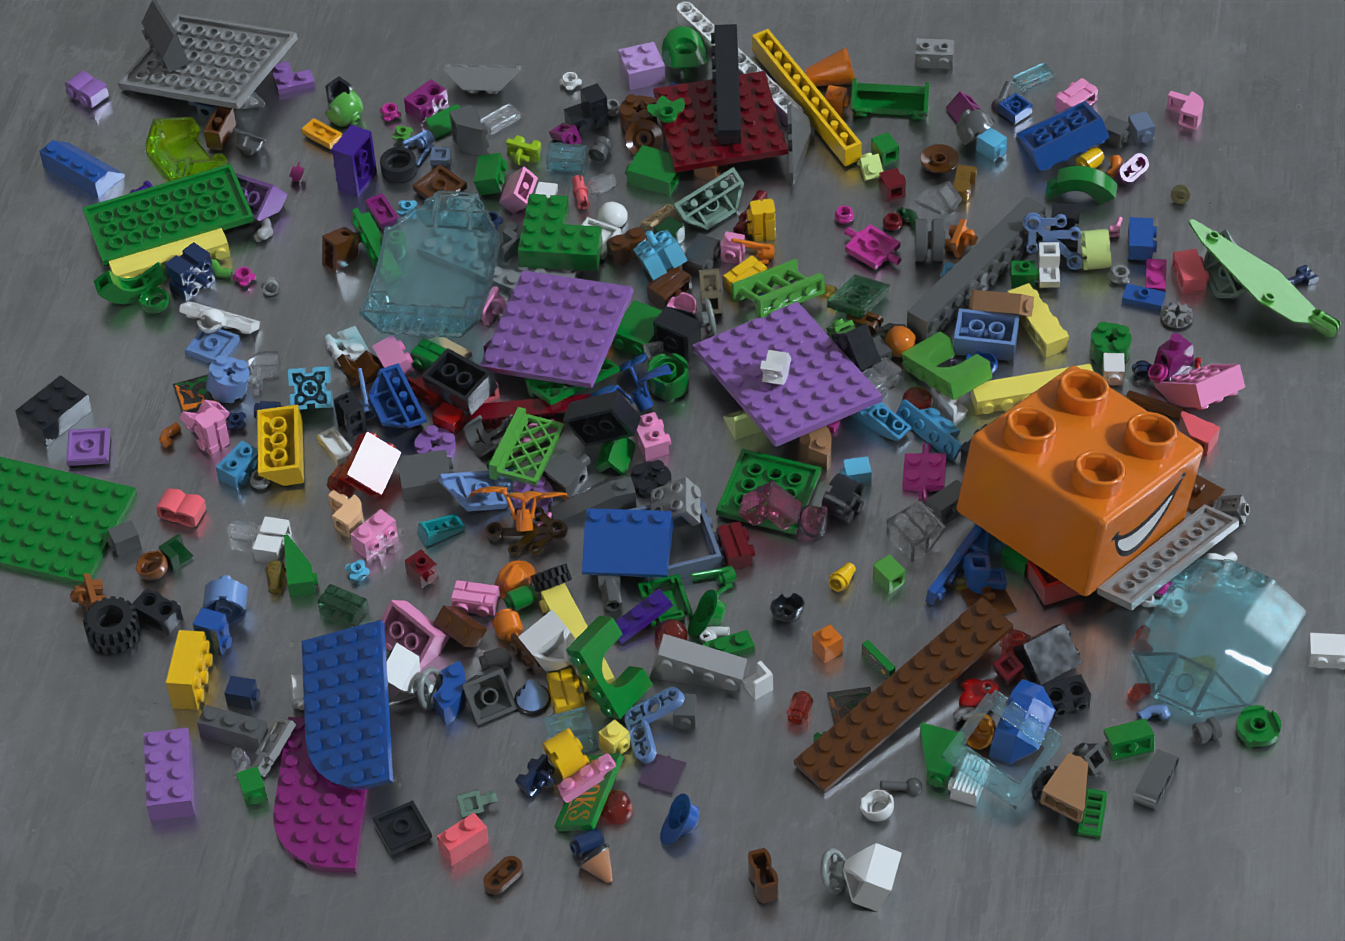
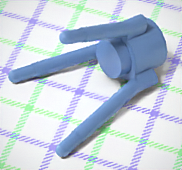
M423 130L419 134L404 140L402 144L408 149L413 145L420 149H425L417 161V166H419L431 148L434 147L432 143L435 139L429 130Z
M359 368L358 373L363 400L360 402L364 408L365 420L368 421L375 418L377 414L370 400L367 399L363 372Z

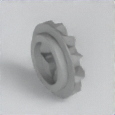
M1170 302L1168 306L1164 305L1161 311V319L1169 327L1183 328L1188 326L1193 320L1192 309L1188 308L1187 304L1180 305L1179 302L1177 304ZM1175 312H1179L1178 318H1176Z

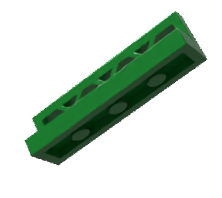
M358 208L352 209L351 223L382 283L386 284L400 279L402 274L370 212L361 214Z

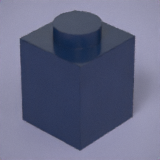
M230 676L224 692L227 706L252 710L255 702H258L260 698V689L257 688L256 679Z

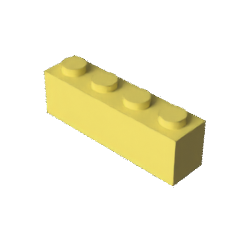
M1029 283L1009 290L1008 293L1034 297L1032 317L1019 316V322L1045 358L1067 350L1069 335L1059 325L1057 317L1051 314L1048 305L1042 302L1037 290H1034Z

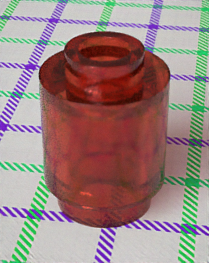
M344 463L338 464L328 477L326 485L330 491L334 490L340 493L348 487L349 484L339 478L345 465Z
M799 691L793 694L786 712L789 722L795 725H802L808 719L814 703L809 693Z

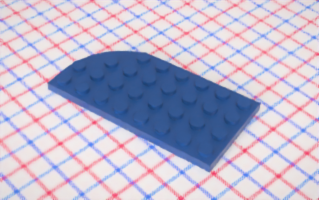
M377 620L301 641L305 738L308 755L312 764L327 780L347 789H369L393 783L384 622Z

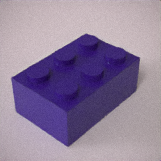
M350 125L347 131L343 132L339 141L333 145L331 153L333 155V166L335 168L338 190L359 197L376 175L377 167L372 132Z

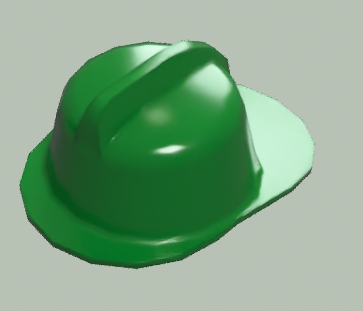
M713 589L707 590L700 598L697 609L688 625V634L691 637L699 636L709 626H718L724 618L726 603L718 599V595Z

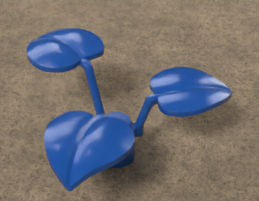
M643 353L619 366L620 372L630 369L638 389L632 392V397L618 385H609L595 391L588 398L619 390L631 404L635 403L639 412H642L654 405L647 390L646 381L658 376L672 374V371L668 364H664L647 372L645 376L638 380L633 367L647 358L646 353Z

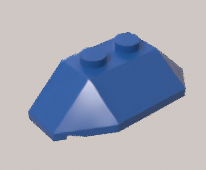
M397 363L380 369L368 397L382 426L411 428L426 423L427 418L400 364Z
M1022 679L1013 689L996 727L989 758L1011 765L1015 761L1023 759L1039 750L1055 714V709L1043 686Z

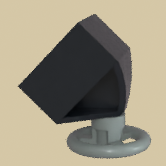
M705 298L702 302L703 311L696 313L666 306L653 321L655 349L672 356V353L678 354L689 364L696 356L693 351V344L701 341V328L706 327L710 337L716 335L715 317L710 300Z

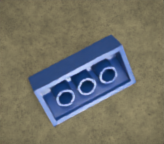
M52 140L39 151L45 169L98 199L125 177L124 173L68 142Z

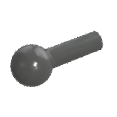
M1005 81L999 97L993 100L991 104L993 111L998 112L999 103L1007 98L1012 86L1011 82Z
M910 778L906 782L880 781V790L906 791L910 795H917L922 790V783L917 778Z

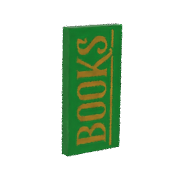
M620 753L609 754L613 758L616 767L603 776V781L569 803L564 802L554 826L558 832L595 829L624 759ZM604 754L586 756L590 763H592Z

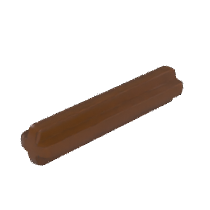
M1131 390L1126 394V398L1140 407L1179 420L1181 412H1185V409Z

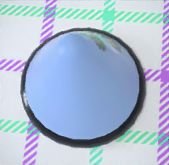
M529 679L518 689L514 700L519 711L535 715L547 709L551 697L547 688L538 684L533 679Z

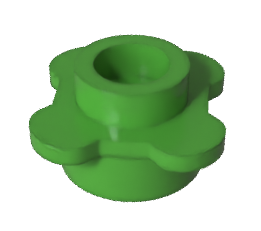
M396 126L392 138L398 143H402L411 137L410 134L413 133V128Z

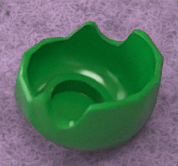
M154 286L141 292L138 301L145 312L160 314L167 308L170 298L164 288Z

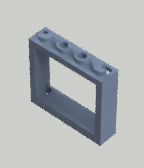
M701 499L699 526L710 555L669 565L667 576L680 574L681 579L690 577L691 573L722 568V560H725L723 549L718 548V535L711 529L713 528L712 519L706 515V503L701 502ZM651 504L628 510H651ZM645 577L646 581L663 578V577Z

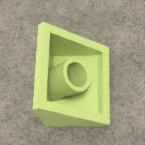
M744 410L723 416L735 440L761 432V429Z

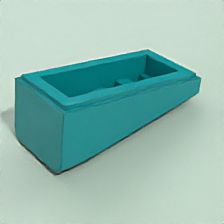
M455 513L419 522L417 535L424 546L427 547L465 530V525Z

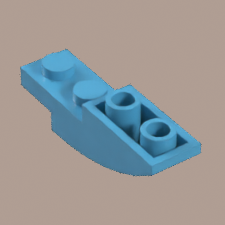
M882 402L850 415L873 432L895 441H899L912 429L909 424Z

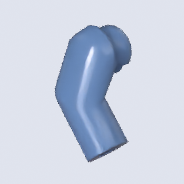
M1165 704L1149 705L1138 711L1136 717L1138 720L1145 718L1147 720L1158 714L1160 720H1165L1171 716V713L1168 710L1169 707Z

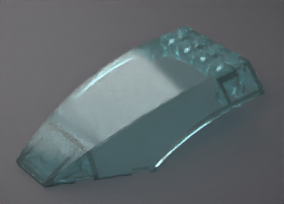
M439 190L432 197L424 200V205L414 207L406 215L398 218L395 225L384 228L376 270L359 311L360 316L380 333L455 339L461 338L479 323L491 289L501 235L496 231L495 224L491 221L488 211H485L483 202L479 199L477 192Z

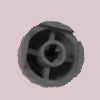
M967 109L959 115L961 119L957 122V135L963 144L966 145L979 134L984 133L995 122L987 112L981 109L972 111Z

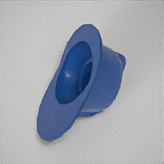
M685 793L676 796L660 831V840L664 845H670L680 835L690 833L698 823L700 808L692 804L689 796Z

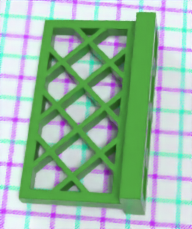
M518 407L489 463V479L498 480L500 476L537 486L565 429V424L526 414L525 408ZM528 422L537 424L538 426L529 429L527 427ZM549 428L558 429L557 432L548 434L546 431ZM542 431L543 437L535 439L532 435ZM529 436L531 441L523 444L520 442L521 438ZM548 441L550 446L541 449L539 444ZM532 446L536 447L537 451L527 453L525 450ZM520 450L524 454L523 456L514 458L512 455L514 452ZM541 455L542 461L537 463L532 461L531 458ZM526 460L529 462L530 465L520 468L518 463ZM512 465L517 469L511 472L505 470L506 467ZM534 470L535 476L532 478L525 476L524 473Z

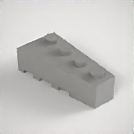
M663 634L649 678L738 691L743 679L747 659Z

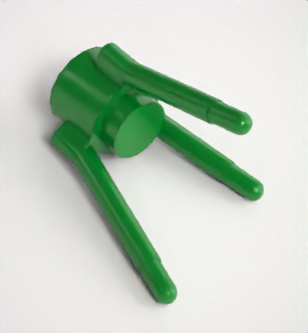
M731 565L690 574V577H695L692 579L693 582L716 578L719 585H724L716 591L718 596L724 591L733 588L732 583L737 581L735 570Z

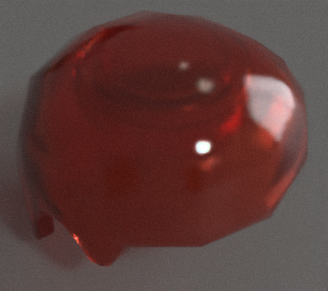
M911 387L902 396V400H908L919 410L931 408L933 404L932 394L922 387Z
M666 619L660 622L654 632V642L659 645L663 634L686 641L688 637L685 626L675 619Z
M612 789L600 816L606 818L612 825L622 824L631 818L633 805L630 797L624 791Z

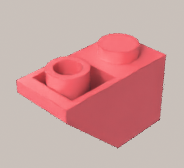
M1181 412L1179 423L1181 433L1203 447L1202 455L1207 457L1218 441L1220 427L1193 414Z

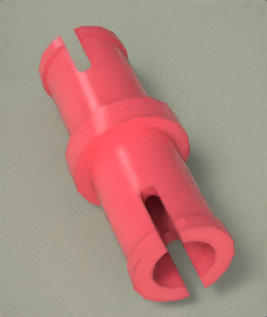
M575 175L571 180L574 187L573 196L576 198L577 207L581 209L582 206V210L590 205L587 197L588 189L584 184L583 176H580L579 179V175Z

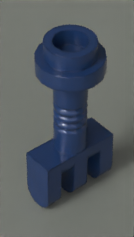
M1303 265L1296 269V276L1287 279L1292 285L1303 281L1309 286L1319 280V276L1314 275V272L1311 269L1309 270L1307 265Z

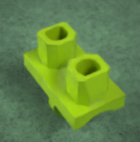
M516 135L513 139H507V156L515 158L514 162L516 165H521L523 161L539 164L542 149L540 141L533 140L528 144L519 135Z

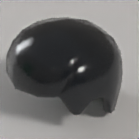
M792 593L790 597H785L781 594L771 602L770 610L776 620L792 623L801 617L805 601L797 593Z

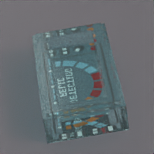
M1043 62L1014 75L1013 82L1024 92L1055 78V73Z

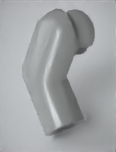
M269 218L261 220L262 228L258 229L254 234V239L257 242L267 240L273 235Z

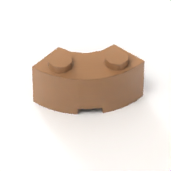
M824 426L800 436V443L808 449V464L821 467V469L827 471L831 463V434L828 427Z

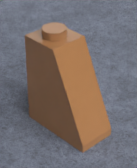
M971 290L969 310L1032 317L1034 297L1017 293Z
M1068 752L1042 790L1040 803L1081 823L1085 809L1088 762L1080 756H1075Z

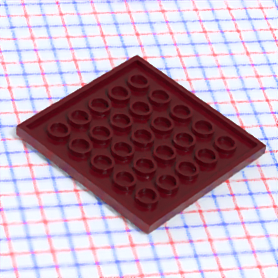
M765 71L739 75L742 144H718V137H714V125H718V123H714L713 112L717 110H713V98H717V96H713V85H716V83H712V79L653 88L656 103L662 95L671 102L683 98L685 102L684 110L677 114L675 121L670 123L661 121L674 173L788 154V147Z

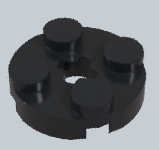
M661 460L643 462L632 467L630 476L637 495L638 493L644 495V498L651 499L652 490L672 482L671 472ZM648 478H654V481H653V482H650V480H646V479H648Z

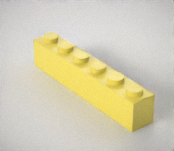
M220 228L108 262L111 272L121 278H133L144 273L157 262L164 266L166 272L165 263L176 255L178 257L183 254L182 250L193 242L208 251L211 259L220 260L230 257V250L224 232Z
M1091 364L1077 366L1080 369L1093 371ZM1067 368L990 380L971 390L970 395L976 415L1008 411Z
M565 583L541 591L542 600L539 601L542 612L548 613L553 610L576 639L588 626ZM603 658V676L607 683L611 684L615 681V677L605 658ZM572 665V669L575 676H578L575 671L574 665ZM581 679L580 684L583 691L588 692L590 698L593 699L590 689Z

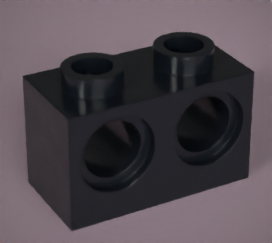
M148 588L132 603L140 622L166 636L183 619L181 606L176 601H170L159 592H153Z
M1081 674L1041 685L1044 687L1055 709L1053 718L1062 717L1075 711H1083L1090 707L1091 693Z

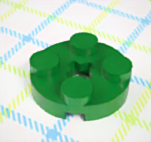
M1253 705L1241 711L1236 721V732L1247 747H1264L1278 741L1282 724L1280 717L1273 710L1270 712L1265 710L1264 706ZM1255 723H1258L1260 726L1264 727H1262V729L1255 728Z

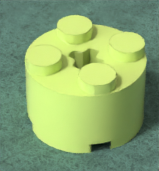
M1108 229L1081 231V243H1085L1081 245L1082 256L1086 257V259H1083L1084 271L1112 267Z

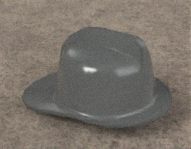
M232 128L237 133V147L242 149L244 155L252 156L254 153H259L264 143L268 142L247 131Z

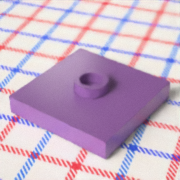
M110 428L68 430L67 466L109 463Z

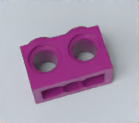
M432 79L404 98L405 112L421 123L448 103L447 89Z

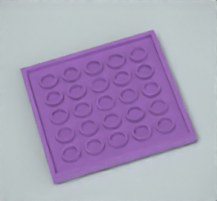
M522 270L480 366L495 373L593 388L632 297L633 288L631 286Z

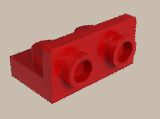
M421 375L416 380L412 377L407 379L415 396L428 407L436 409L443 402L448 403L426 387Z

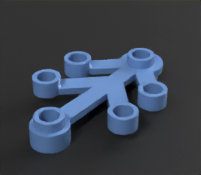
M1032 212L1026 214L1023 218V227L1028 231L1027 252L1034 254L1038 251V243L1036 242L1037 231L1042 236V242H1059L1060 253L1067 258V266L1073 270L1079 269L1082 266V256L1078 252L1070 251L1058 239L1078 240L1081 237V231L1078 227H1071L1069 230L1049 231L1044 227L1055 225L1059 228L1065 227L1067 218L1063 214H1058L1055 218H1041L1039 214ZM1032 219L1036 220L1035 223H1029ZM1059 219H1063V220H1064L1063 223H1058L1057 221H1058ZM1074 231L1078 232L1075 236L1071 234ZM1030 245L1036 246L1034 249L1029 248ZM1073 257L1078 258L1076 261L1071 260Z

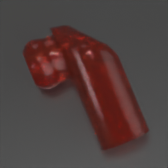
M1135 683L1127 693L1129 701L1135 703L1145 694H1156V683Z

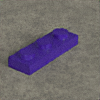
M660 589L656 590L615 621L623 634L618 639L621 645L673 607L671 601Z

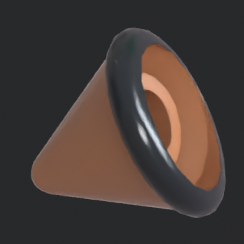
M606 843L594 849L576 863L577 867H581L602 881L610 883L612 881L610 845Z

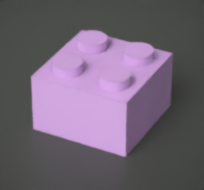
M654 41L618 50L619 67L629 91L665 83V65Z

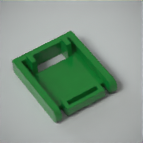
M680 574L638 583V590L642 601L652 594V590L671 586L672 589L663 593L671 601L673 607L650 623L651 627H656L655 621H658L659 625L685 620L684 614H687L688 618L693 617V611Z

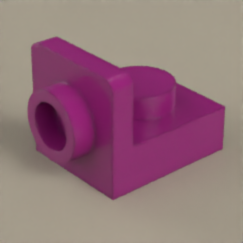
M563 122L549 131L550 137L562 141L567 151L582 142L575 125Z

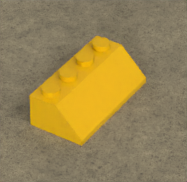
M298 405L257 410L259 476L283 486L304 483L303 422Z

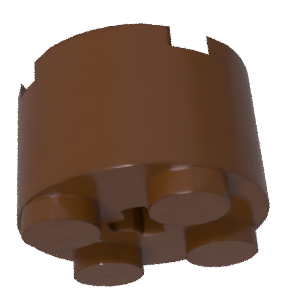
M634 94L625 97L619 108L620 127L625 131V134L629 126L638 120H650L658 125V117L649 114L647 111V105L656 104L653 97L635 96Z

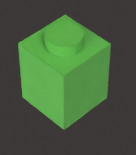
M889 554L885 558L877 560L873 565V579L890 594L906 583V570Z

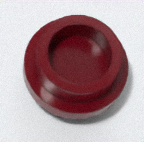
M888 213L883 219V226L890 231L898 230L902 226V219L897 213Z

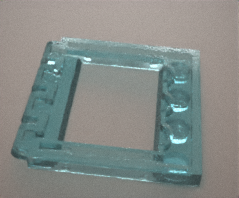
M995 689L992 695L987 692L941 758L1014 809H1017L1062 744L1059 740L1063 735L1050 726L1044 732L1042 730L1046 725L1044 722L1032 714L1025 719L1024 715L1027 710L1014 701L1009 706H1006L1005 703L1009 698ZM989 710L1045 747L1021 782H1018L965 745Z

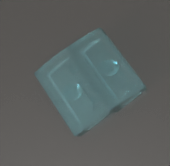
M586 706L543 718L549 738L564 729L570 728L574 737H577L583 746L582 754L599 751L597 738Z

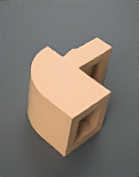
M333 490L328 494L330 509L335 511L332 515L334 528L351 538L350 533L362 525L364 521L361 501L355 494L348 499L344 494H339Z

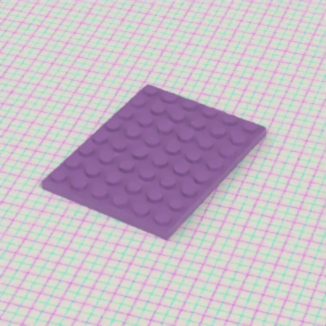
M798 301L773 311L763 318H756L693 344L695 354L775 447L883 401V395ZM768 350L786 352L791 357L789 372L784 385L762 382L763 372L760 367L761 362L766 361Z

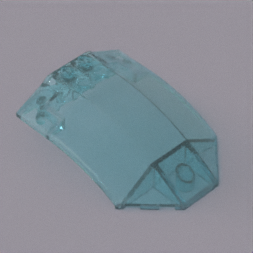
M1197 559L1176 575L1144 626L1131 654L1134 659H1137L1140 665L1139 670L1144 680L1148 681L1151 687L1150 692L1152 696L1192 716L1201 715L1205 711L1221 713L1229 712L1231 708L1241 707L1245 709L1254 703L1271 669L1307 611L1276 580L1230 559Z

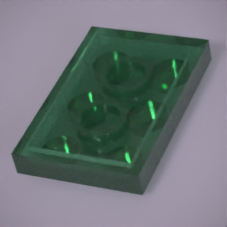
M854 274L827 300V308L833 309L836 312L850 314L856 318H863L890 292V285Z

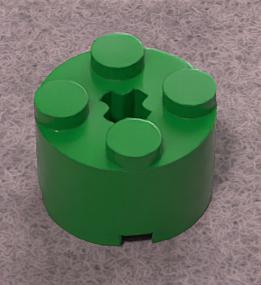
M1098 323L1091 333L1089 356L1095 361L1097 366L1102 368L1104 353H1124V363L1128 362L1132 341L1129 328L1116 323Z
M665 353L659 354L649 362L648 372L658 366L668 364L672 374L649 379V389L656 397L666 402H672L675 398L685 394L689 389L688 364L678 354L672 353V356H665Z

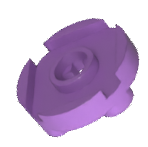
M435 425L428 426L426 430L416 437L414 442L417 454L446 449L447 458H452L456 451L454 434ZM439 444V447L435 446L434 448H432V445Z
M541 476L537 486L515 481L512 493H523L526 491L553 492V488L546 481V478ZM554 497L538 501L536 507H541L544 511L547 510ZM512 498L514 507L521 508V500ZM531 498L527 503L525 502V509H529L530 512L534 498Z

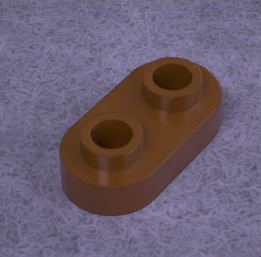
M515 856L503 858L484 876L485 890L493 895L505 891L521 876L523 872L521 860Z

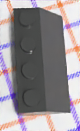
M152 0L141 22L144 28L141 31L156 58H158L160 65L166 67L168 72H172L189 64V61L175 29L157 0Z

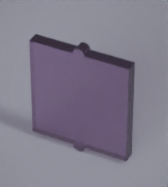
M656 754L655 759L651 763L646 764L638 780V785L650 788L653 792L659 791L672 795L686 767V762L673 759L670 755Z

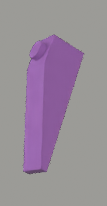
M235 173L254 220L261 221L280 212L288 195L273 184Z

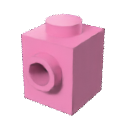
M726 231L720 245L721 262L739 265L745 253V245L732 242L731 239L745 240V235Z

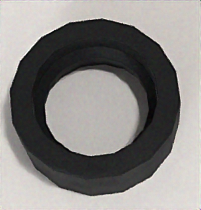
M394 147L385 151L380 157L383 177L392 182H404L414 177L417 172L414 152L405 147ZM395 161H406L409 163L407 166L399 169L388 166Z

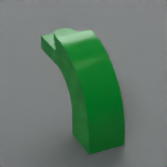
M1070 166L1059 169L1058 177L1047 181L1045 196L1050 200L1067 192L1079 191L1090 195L1101 205L1116 198L1117 184L1110 176L1100 170L1086 166Z
M157 262L144 273L133 278H121L107 270L94 280L98 295L105 300L116 304H134L139 302L138 299H140L141 292L150 287L159 286L168 277L164 266Z

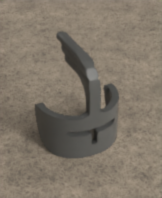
M510 414L505 420H502L501 425L490 433L485 432L481 415L464 426L465 438L477 456H484L498 448L499 444H494L491 438L508 428L513 415ZM476 430L478 431V433H479L481 439L483 440V442L485 443V445H486L487 447H485L482 442L476 443L477 441L480 440V438H479V436H478Z

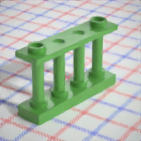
M797 259L790 260L731 284L732 301L738 302L745 298L756 303V316L760 318L797 301L801 303L825 293L824 275L821 273L810 277L802 275L798 272ZM793 279L797 280V282L792 283V284H791L790 282H788V281H791V280H793ZM778 285L782 287L777 290L773 289V287ZM760 292L766 293L762 296L757 295Z

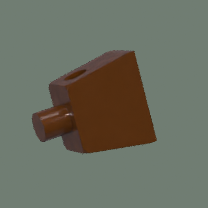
M342 227L323 235L322 265L337 274L358 256V244L361 243L357 233H354L347 227Z

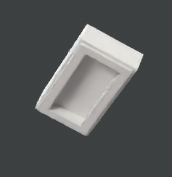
M335 426L317 434L318 441L337 465L347 461L346 458L352 448Z

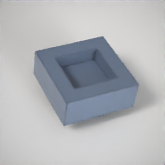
M432 147L430 165L439 166L441 164L442 166H450L451 147Z

